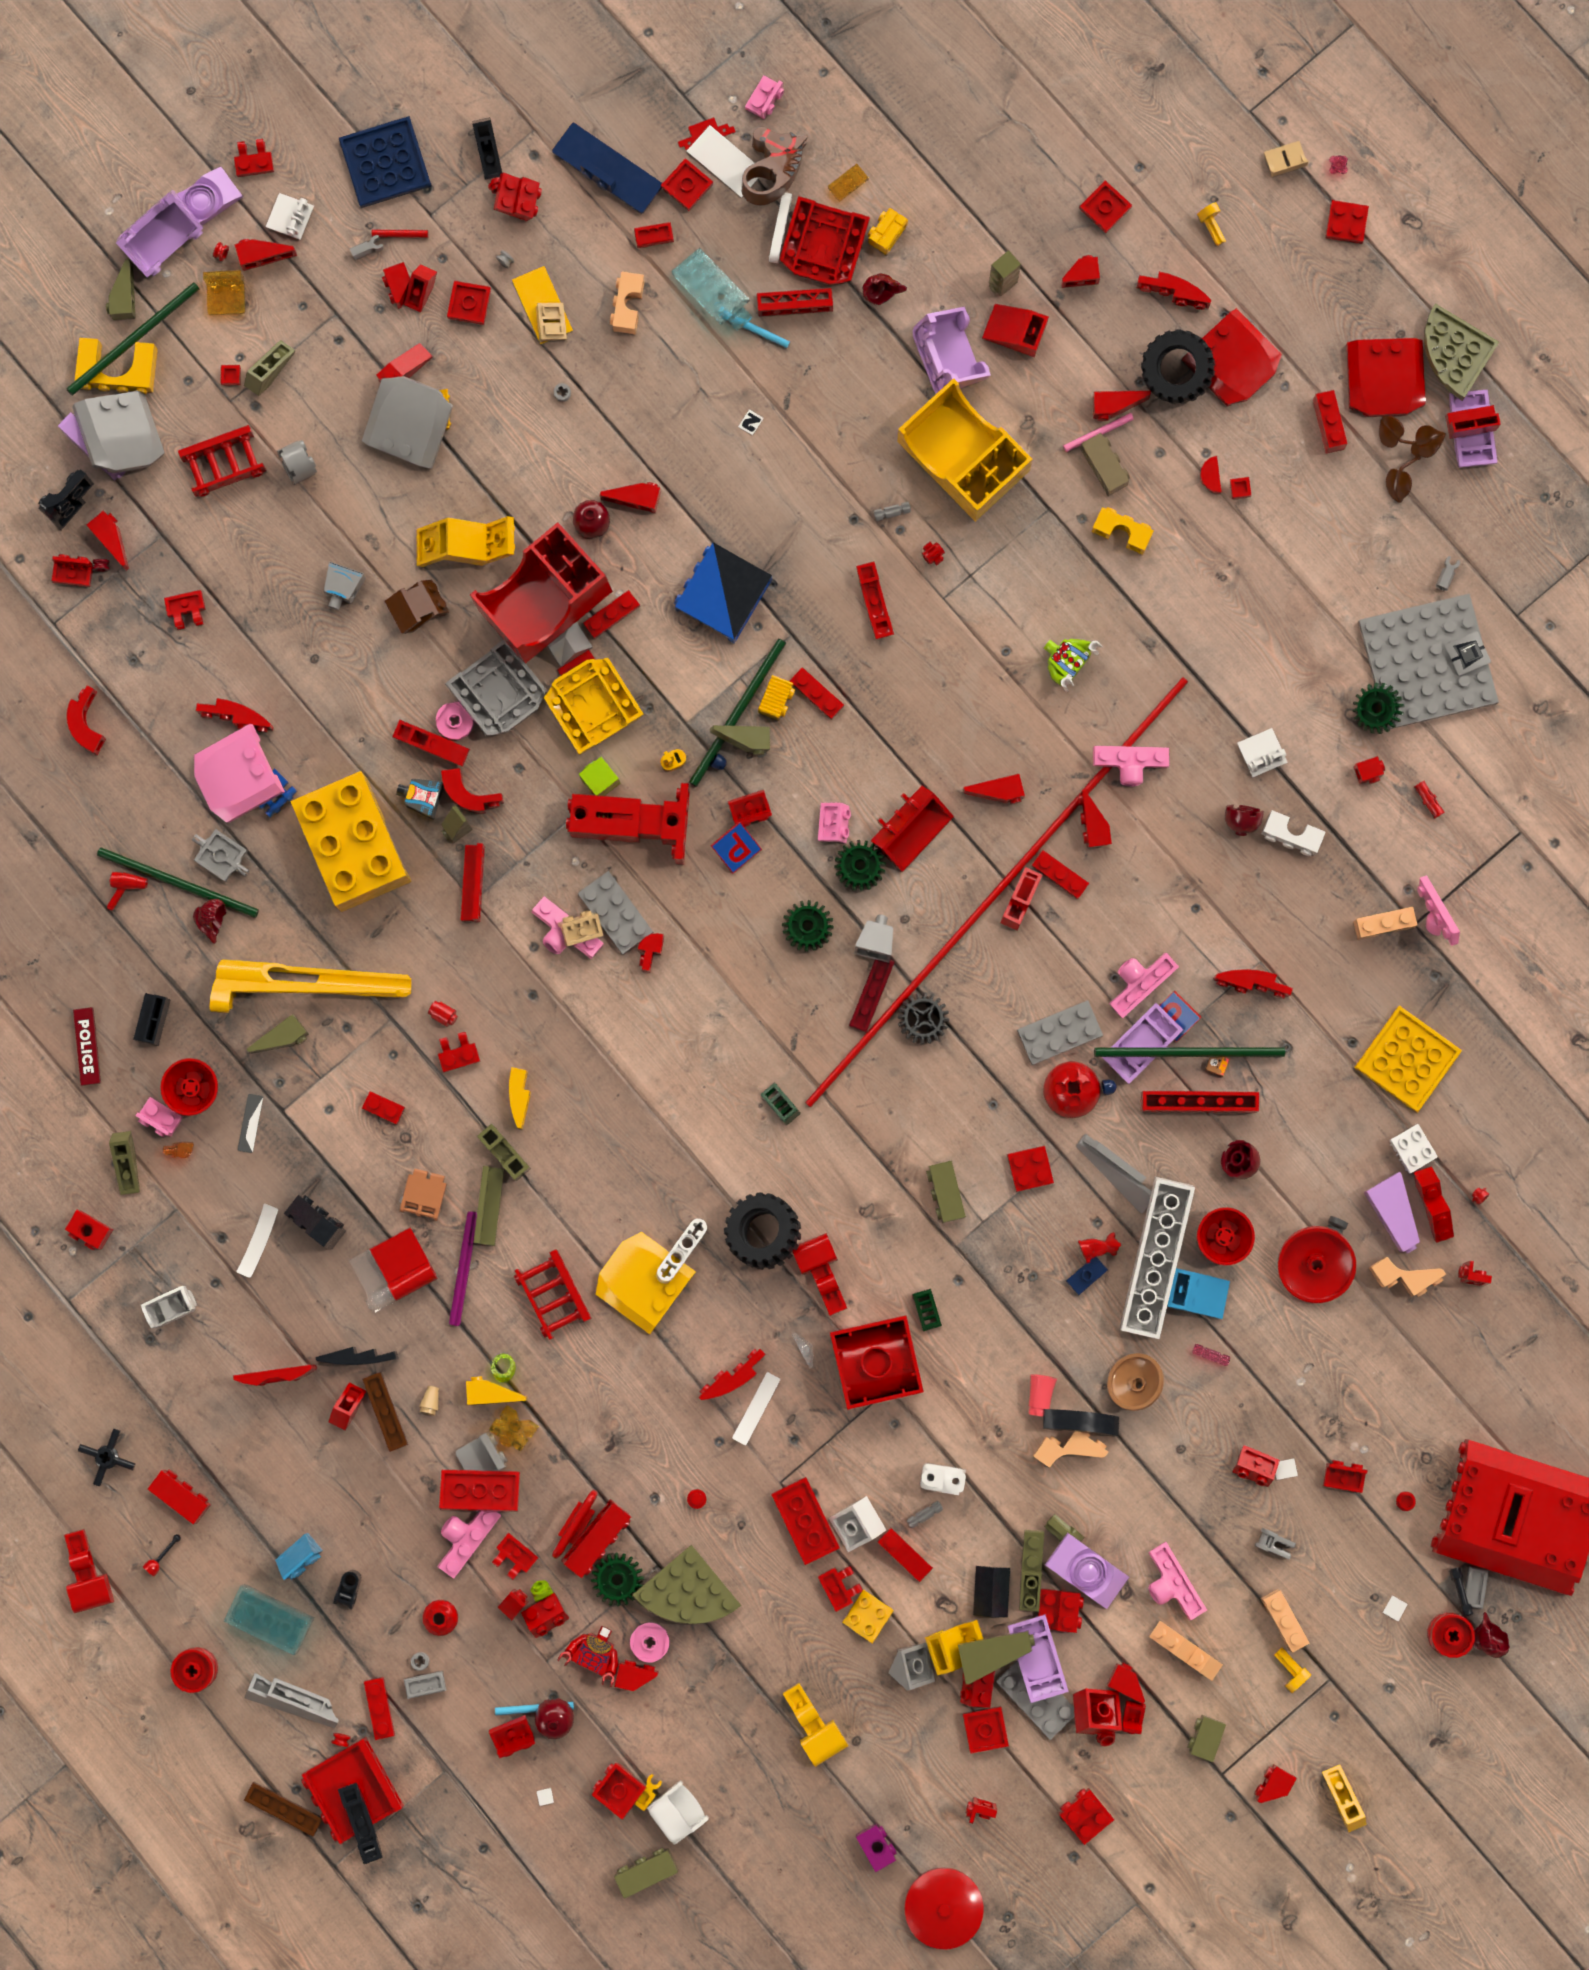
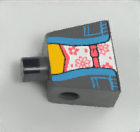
M411 779L409 787L401 784L398 785L396 795L406 798L404 802L406 807L434 820L444 785L440 781Z

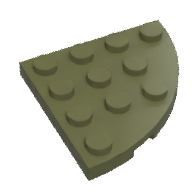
M1436 303L1426 321L1424 344L1429 364L1444 387L1463 401L1498 346L1499 341Z
M692 1545L631 1595L647 1611L664 1620L679 1624L694 1625L715 1621L734 1612L741 1606Z

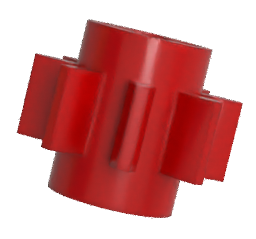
M928 542L923 546L924 552L922 556L929 565L934 562L937 566L943 561L942 555L945 554V551L938 542L934 544Z

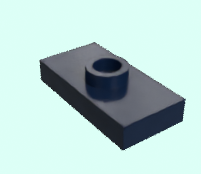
M1094 1257L1090 1260V1263L1084 1264L1066 1282L1079 1296L1108 1269L1097 1257Z

